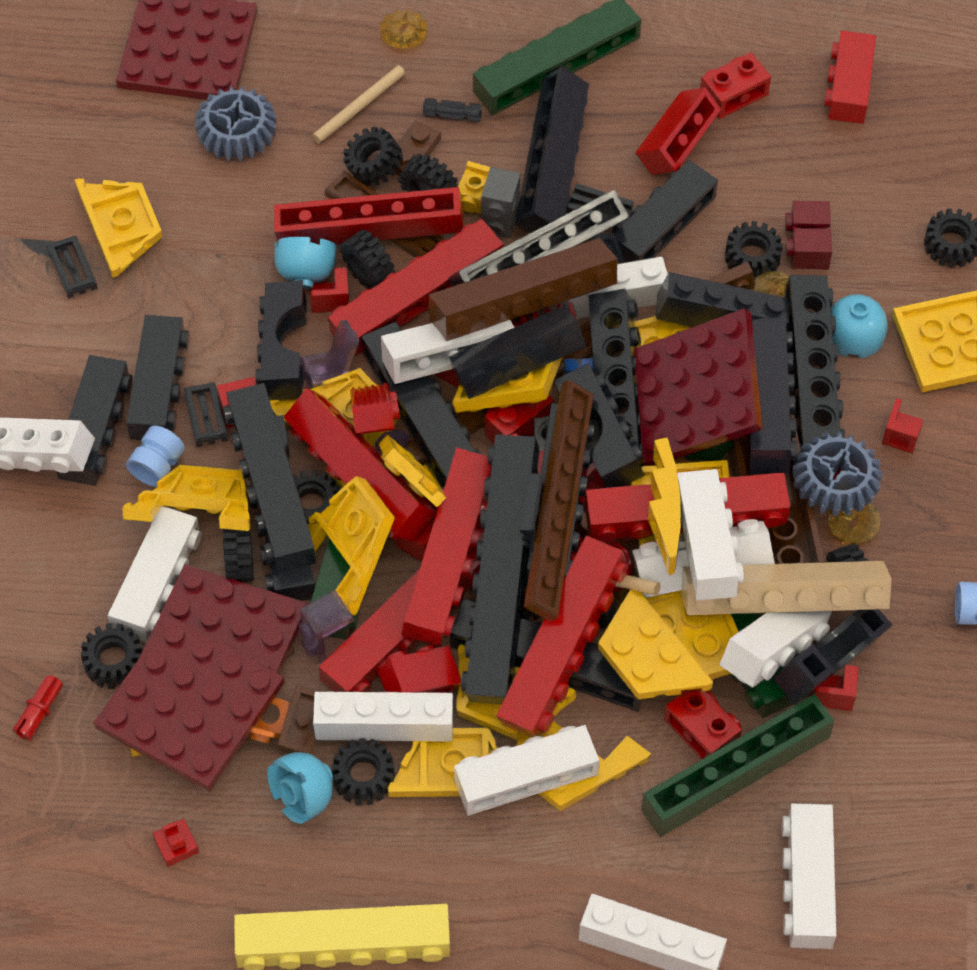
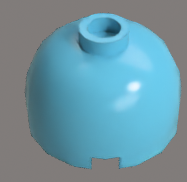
M310 237L281 238L274 245L276 269L285 280H303L304 288L312 289L314 283L323 282L334 269L337 246L333 242L320 239V245L310 242Z
M851 294L837 300L830 307V315L835 316L836 328L832 339L833 343L838 345V353L840 355L848 357V354L858 355V358H865L875 354L883 346L888 324L886 313L877 301L862 294Z
M293 752L273 761L272 763L274 764L268 767L267 777L271 794L274 800L281 798L286 806L281 811L294 823L302 824L323 812L330 803L333 790V775L330 768L315 756L304 752Z

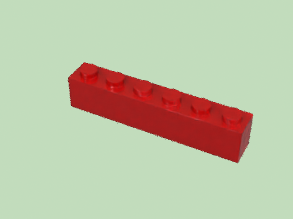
M459 187L274 205V232L278 241L281 238L310 237V242L320 245V239L328 240L334 244H342L363 229L367 233H372L373 238L377 237L378 240L459 233L464 227V205Z
M482 218L474 224H467L449 240H442L424 256L414 258L408 266L399 272L389 274L383 282L374 288L361 292L357 299L346 306L337 307L328 316L331 334L348 355L354 358L363 352V335L394 322L397 323L399 328L429 309V294L452 287L448 277L504 247V244Z
M306 388L283 418L292 426L289 431L302 442L306 441L310 445L307 449L309 453L320 461L324 460L328 464L326 467L327 472L339 481L343 480L346 484L355 476L367 480L395 517L388 534L394 540H398L400 537L412 543L437 513L424 498H421L408 486L409 483L401 475L396 476L384 465L385 461L380 457L381 454L362 434L356 435L355 427L325 396Z
M456 447L443 490L446 499L439 505L404 619L401 631L402 636L440 646L443 635L450 636L455 617L450 616L449 612L452 605L459 606L464 587L457 585L460 576L467 577L472 558L466 556L469 547L476 548L481 529L475 528L477 518H481L482 509H487L488 500L483 499L486 477H491L492 465H488V456Z
M784 473L719 478L720 482L726 483L727 502H724L725 509H731L733 527H737L740 522L750 519L763 521L765 526L769 528L787 523L790 502ZM651 484L586 490L584 507L589 537L601 542H611L616 538L632 537L634 539H644L653 535L648 521L649 501L655 500L651 491ZM682 524L680 527V534L683 533Z
M585 537L564 579L558 618L552 621L544 619L496 715L503 726L530 738L541 736L542 733L549 731L554 720V714L552 713L557 703L564 701L569 690L568 681L572 673H576L583 663V650L587 642L591 643L595 639L599 629L597 622L602 612L606 613L609 610L614 597L612 592L617 582L621 583L627 574L628 564L622 550L591 537Z

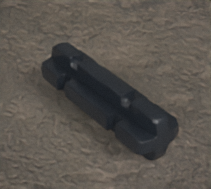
M426 98L423 104V114L432 117L440 114L439 117L457 120H464V117H466L468 121L479 122L482 115V105L469 103V106H467L465 102L450 100L437 102V99Z

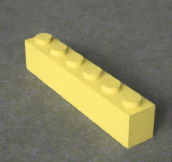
M448 904L234 915L235 958L237 968L243 967L245 970H262L265 966L295 969L300 967L301 964L331 967L336 965L337 962H351L353 965L361 966L368 965L376 960H386L388 963L399 964L406 962L407 959L414 958L435 962L442 960L443 957H450Z

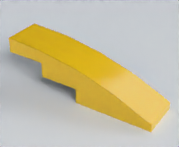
M668 438L654 440L653 459L657 470L652 471L651 491L655 500L649 501L648 521L667 573L671 575L675 574L681 527V505L675 461Z

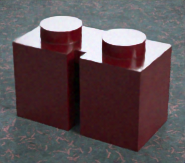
M793 200L791 213L785 214V231H790L791 237L786 239V257H791L792 269L829 270L832 256L831 229H828L831 226L830 201Z

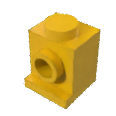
M471 161L467 162L466 170L458 185L464 211L481 214V195L490 167Z

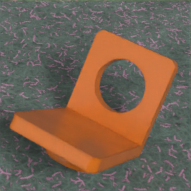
M274 698L271 704L278 707L280 712L279 719L273 724H267L260 718L255 727L252 728L249 739L268 744L271 737L279 739L290 702Z

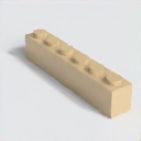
M884 561L742 565L744 581L743 583H738L737 597L696 601L690 567H683L682 600L687 615L890 609L892 578Z

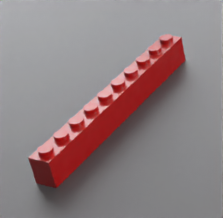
M544 449L539 453L538 474H541ZM477 518L475 528L481 529L480 518ZM481 529L478 541H483L485 529ZM477 544L476 548H468L466 556L472 558L467 577L460 576L457 585L464 587L460 602L464 597V593L473 586L474 574L480 572L481 561H477ZM419 570L318 667L320 681L333 692H369L372 683L379 677L378 670L386 663L389 655L399 651H406L408 654L416 646L418 640L402 636L401 631Z

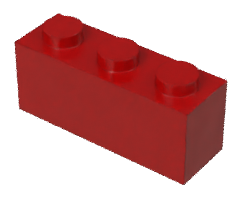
M841 30L839 42H833L830 59L836 60V64L830 65L827 83H833L832 89H826L824 102L825 107H830L828 119L864 124L868 106L876 35Z
M706 87L680 91L635 154L651 175L676 172L722 109Z

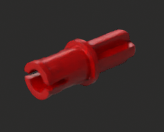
M52 675L44 678L33 698L26 701L27 707L12 729L16 735L28 741L32 740L44 717H48L51 714L49 708L62 689L63 682Z

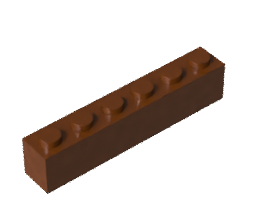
M598 238L429 294L430 321L446 341L617 284V258Z

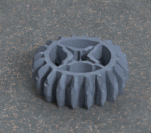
M230 86L227 92L219 88L217 96L209 94L207 102H201L200 110L196 111L195 131L198 134V140L201 145H204L207 153L214 152L217 159L225 155L228 162L232 157H237L241 162L243 156L247 155L253 159L255 151L263 154L265 146H271L272 137L276 133L277 119L271 102H267L264 94L258 96L255 88L249 92H246L244 86L240 90H234Z
M827 431L823 434L822 439L814 435L810 444L804 443L801 451L797 454V461H794L795 465L792 470V475L795 478L794 488L800 489V499L809 498V508L815 505L820 506L821 515L827 509L832 510L834 518L839 514V511H843L847 517L852 514L853 509L860 513L864 509L865 504L870 505L873 502L874 496L879 492L882 479V471L879 470L881 465L880 459H874V449L865 450V440L859 443L854 442L853 434L848 439L842 438L840 431L833 438ZM841 468L840 474L837 475L836 480H833L834 474Z

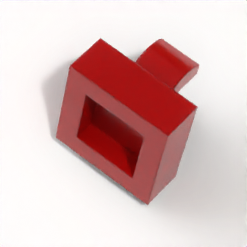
M184 819L177 822L174 821L152 833L153 839L167 867L199 853L198 846Z

